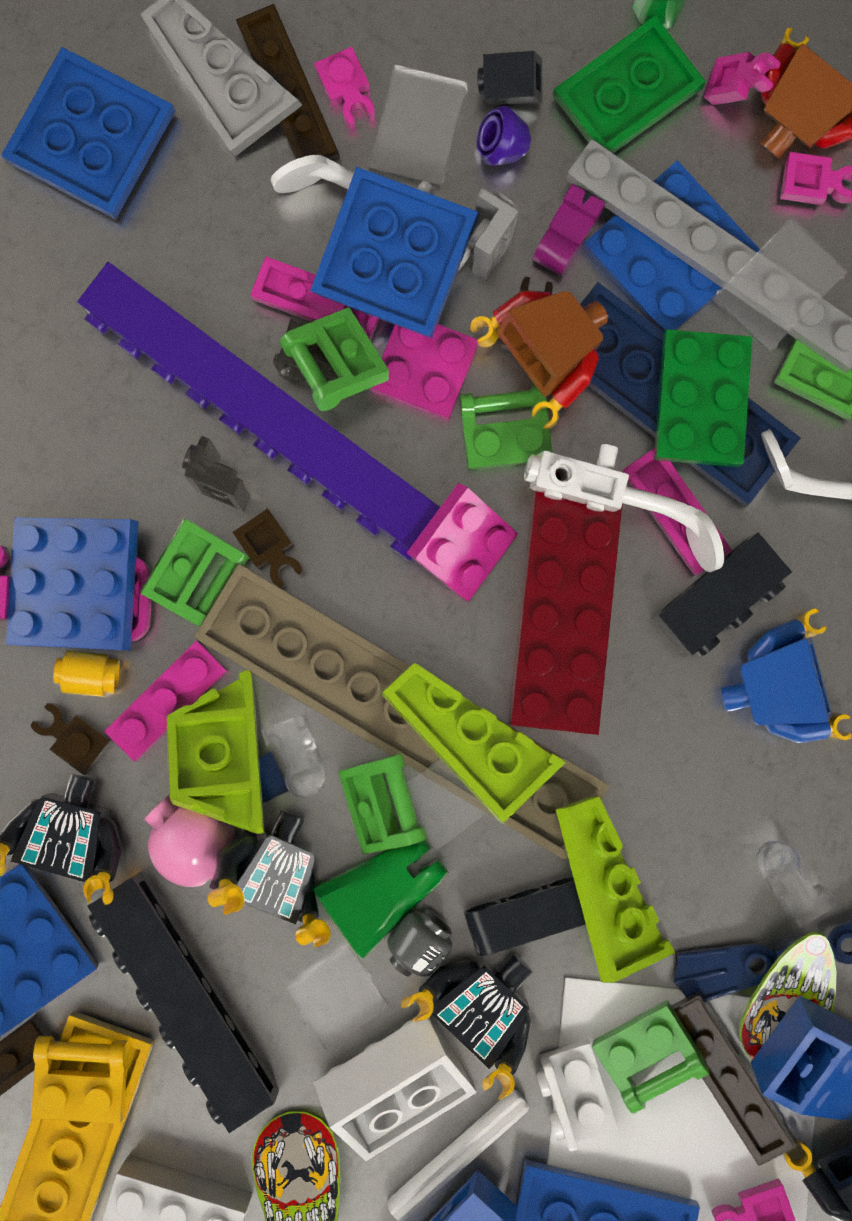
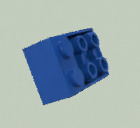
M799 995L751 1061L763 1096L800 1115L852 1121V1022Z

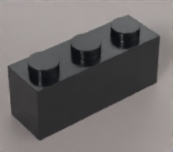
M757 532L746 538L733 551L727 554L720 569L704 573L655 614L652 619L684 657L693 656L695 653L703 657L721 642L717 637L720 632L728 626L735 630L753 615L749 608L762 598L765 602H768L783 591L786 585L782 580L790 575L792 571L760 533Z

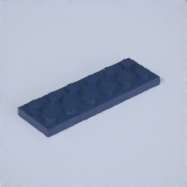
M597 282L580 304L583 308L591 302L597 301L602 304L608 315L607 323L598 328L603 335V341L596 350L599 361L588 386L656 438L664 332ZM748 397L744 465L741 467L689 464L746 507L775 472L764 446L761 433L769 429L772 431L784 458L788 456L801 437Z

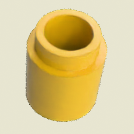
M67 650L64 658L56 659L53 680L55 684H60L62 693L105 697L106 693L116 694L120 678V660L110 659L109 654Z

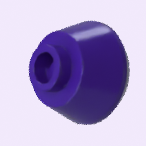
M500 106L490 111L484 117L478 130L477 149L486 164L496 166L515 163L530 148L531 135L528 125L510 107Z

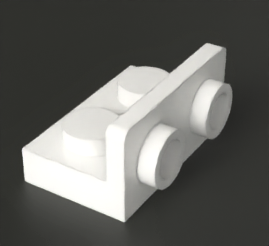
M589 1039L539 1054L543 1069L537 1070L535 1073L543 1098L552 1095L557 1110L556 1112L549 1113L557 1141L565 1138L569 1151L572 1152L578 1150L577 1141L617 1129Z

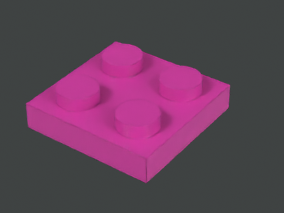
M439 324L432 339L394 325L382 356V360L389 369V380L371 387L370 391L449 422L479 346L477 343L478 339Z
M458 483L413 543L407 554L455 594L469 602L518 533L468 487Z

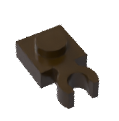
M268 508L232 532L256 568L259 569L269 563L271 566L270 578L277 587L281 589L285 587L284 582L280 578V571L285 566L293 567L299 576L304 574L301 564L296 559L284 554V551L293 546V543Z
M47 703L44 708L53 714V724L50 727H46L40 721H33L30 725L31 728L39 735H52L57 740L49 750L82 775H87L113 740L81 715H75L68 722L66 713L61 706L55 703Z

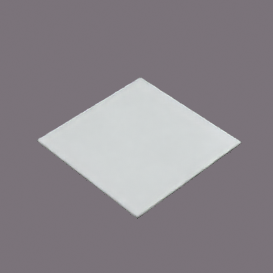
M565 977L558 1048L589 1039L592 1046L594 1039L658 1004L668 1000L673 1005L686 997L678 988L620 982L603 983L601 980ZM729 994L707 1001L754 1073L751 1065L752 1060L744 1053L738 1035L740 1020L751 996ZM593 1050L617 1129L577 1141L578 1150L570 1152L565 1138L556 1140L551 1124L547 1165L696 1200L700 1206L697 1221H715L711 1211L716 1206L722 1204L731 1205L734 1208L741 1206L737 1193L779 1178L784 1186L795 1220L806 1221L808 1189L802 1182L805 1178L802 1172L792 1169L785 1161L783 1155L758 1166L702 1078L697 1080L693 1077L646 1102L645 1109L632 1114L624 1104L620 1091ZM679 1050L632 1075L631 1078L636 1086L685 1061V1058ZM554 1101L552 1113L557 1111ZM772 1101L794 1137L801 1139L812 1153L814 1116L800 1115ZM797 1142V1147L788 1151L787 1154L790 1159L798 1160L803 1156L804 1149Z

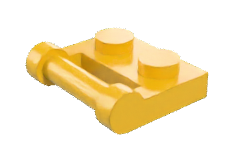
M38 1036L33 1052L35 1071L31 1118L120 1124L124 1119L129 1053L128 1041L113 1040L112 1045L61 1042L54 1041L53 1036ZM53 1060L109 1063L110 1073L53 1069Z

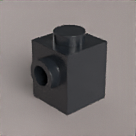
M535 51L483 54V67H480L477 73L479 93L484 94V100L493 106L542 103V58Z

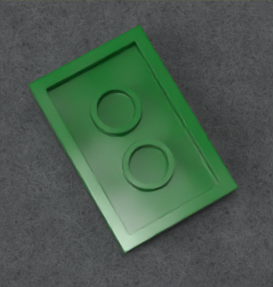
M655 15L555 87L553 97L588 143L593 139L611 153H615L702 90L706 80Z
M666 329L663 334L654 460L741 467L744 465L753 336Z

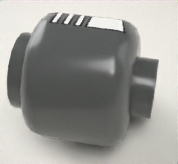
M425 910L423 913L419 911L408 913L388 938L387 945L393 955L390 958L391 964L398 972L407 977L411 974L420 977L430 976L451 952L452 941L449 937L452 934L451 928L440 916L430 910Z

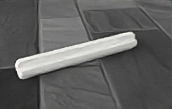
M513 1090L510 1095L501 1099L393 1194L387 1201V1208L397 1221H405L529 1110V1106L522 1094L517 1090Z

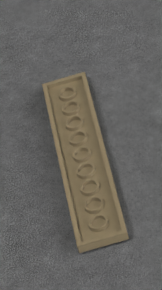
M237 565L194 636L195 639L390 756L402 753L405 765L494 817L381 695L387 687L410 667L409 665L242 565ZM535 741L536 745L548 753L556 755L566 763L513 813L504 824L566 861L568 855L556 809L587 797L599 796L602 800L610 785Z

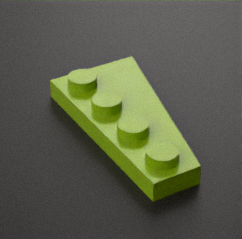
M416 663L412 664L381 693L500 824L504 823L566 763L561 758L548 753L536 745L535 741L526 735L515 731L498 720L497 716L485 708H480L463 697L462 693Z
M587 797L557 808L558 821L601 982L615 983L675 954L670 941L662 938L656 926L660 920L653 906L646 905L637 887L641 881L634 867L627 866L620 852L623 844L600 797Z

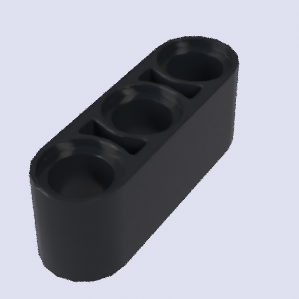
M573 876L489 901L464 912L478 956L501 952L586 924Z

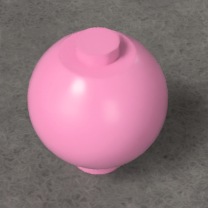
M170 795L161 801L144 819L152 827L148 840V851L154 867L165 879L179 886L198 887L202 886L209 879L212 881L215 876L218 851L236 838L233 825L173 805Z

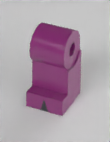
M572 184L563 198L561 206L550 222L549 229L540 241L532 260L562 277L599 221L605 202Z

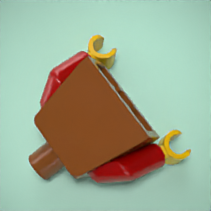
M792 27L786 29L779 47L773 54V57L780 62L779 68L771 69L765 73V76L773 83V87L769 91L761 92V99L766 105L764 114L776 124L760 144L778 159L782 157L795 139L808 150L814 146L827 149L852 139V83L806 46L809 41L807 35L803 42H793L790 39L793 31Z
M525 290L519 292L493 311L494 316L490 319L485 316L474 318L471 322L470 330L476 333L483 327H489L488 333L479 338L477 343L481 347H490L496 342L499 335L542 395L546 397L552 394L553 398L549 402L538 403L532 411V417L535 418L540 410L544 408L551 409L553 411V418L543 427L544 429H551L558 422V411L562 407L568 408L590 384L599 361L596 350L603 341V335L598 328L607 323L608 315L602 304L597 301H593L582 308L573 294L568 291L551 294L550 292Z

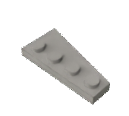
M157 0L140 14L230 152L235 156L302 106L289 91L274 80L270 74L255 63L187 0Z

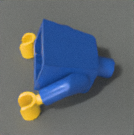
M818 609L806 611L799 615L797 619L769 629L749 649L748 662L740 665L744 682L721 688L727 712L750 707L755 725H765L770 734L796 743L825 740L829 737L840 740L851 738L852 733L838 732L837 724L841 719H850L851 717L847 714L831 712L812 637L823 633L827 628L823 626L819 629H814L809 624V617L820 612Z

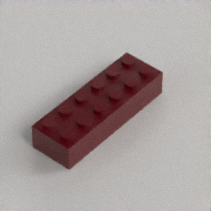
M555 471L557 479L561 480L560 474ZM533 490L509 708V725L599 735L622 506L621 509L614 512L608 510L595 511L586 508V504L564 498L561 500L545 497L543 492Z

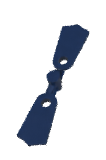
M852 921L834 927L827 937L834 954V959L843 964H852V951L845 952L841 950L842 941L846 938H852ZM801 937L792 938L788 942L787 948ZM752 943L678 952L677 967L673 981L685 997L700 990L707 1001L717 999L760 984L765 974L787 948L774 950L773 953L770 948L763 944ZM752 959H763L765 961L764 968L761 971H752L749 968Z

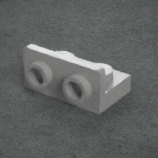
M482 188L476 196L475 211L479 213L476 223L478 228L471 240L475 245L470 255L473 257L472 273L487 281L514 240L519 211L514 208V203L502 193L494 191L491 194Z

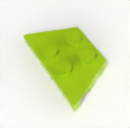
M244 670L238 674L239 679L219 691L214 688L200 696L194 704L184 705L167 715L170 800L173 805L256 834L264 833L254 681L252 672Z

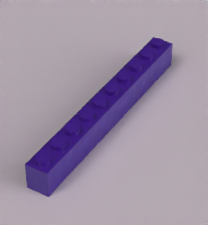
M110 262L105 264L77 301L87 313L83 318L84 321L103 335L108 330L121 338L117 345L130 356L138 360L141 355H144L154 363L151 370L170 385L175 380L179 381L188 388L185 396L204 410L209 405L222 413L219 421L237 435H240L245 430L257 439L253 446L271 460H274L277 455L290 464L287 471L306 486L311 480L325 490L321 497L340 511L347 506L359 515L355 520L357 524L375 537L381 531L393 540L389 546L393 551L409 562L413 559L407 554L408 550L439 510L440 506Z

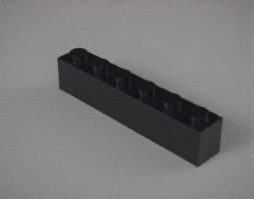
M139 872L112 890L114 896L110 904L104 905L102 897L87 906L92 913L89 915L90 923L96 933L101 937L106 936L115 950L112 952V956L119 970L123 974L129 973L138 988L135 992L142 1007L148 1012L152 1010L160 1022L159 1032L165 1044L170 1049L176 1048L184 1061L182 1068L188 1081L194 1087L199 1085L208 1099L206 1107L211 1118L218 1125L223 1123L228 1133H231L274 1105L279 1090L142 872Z

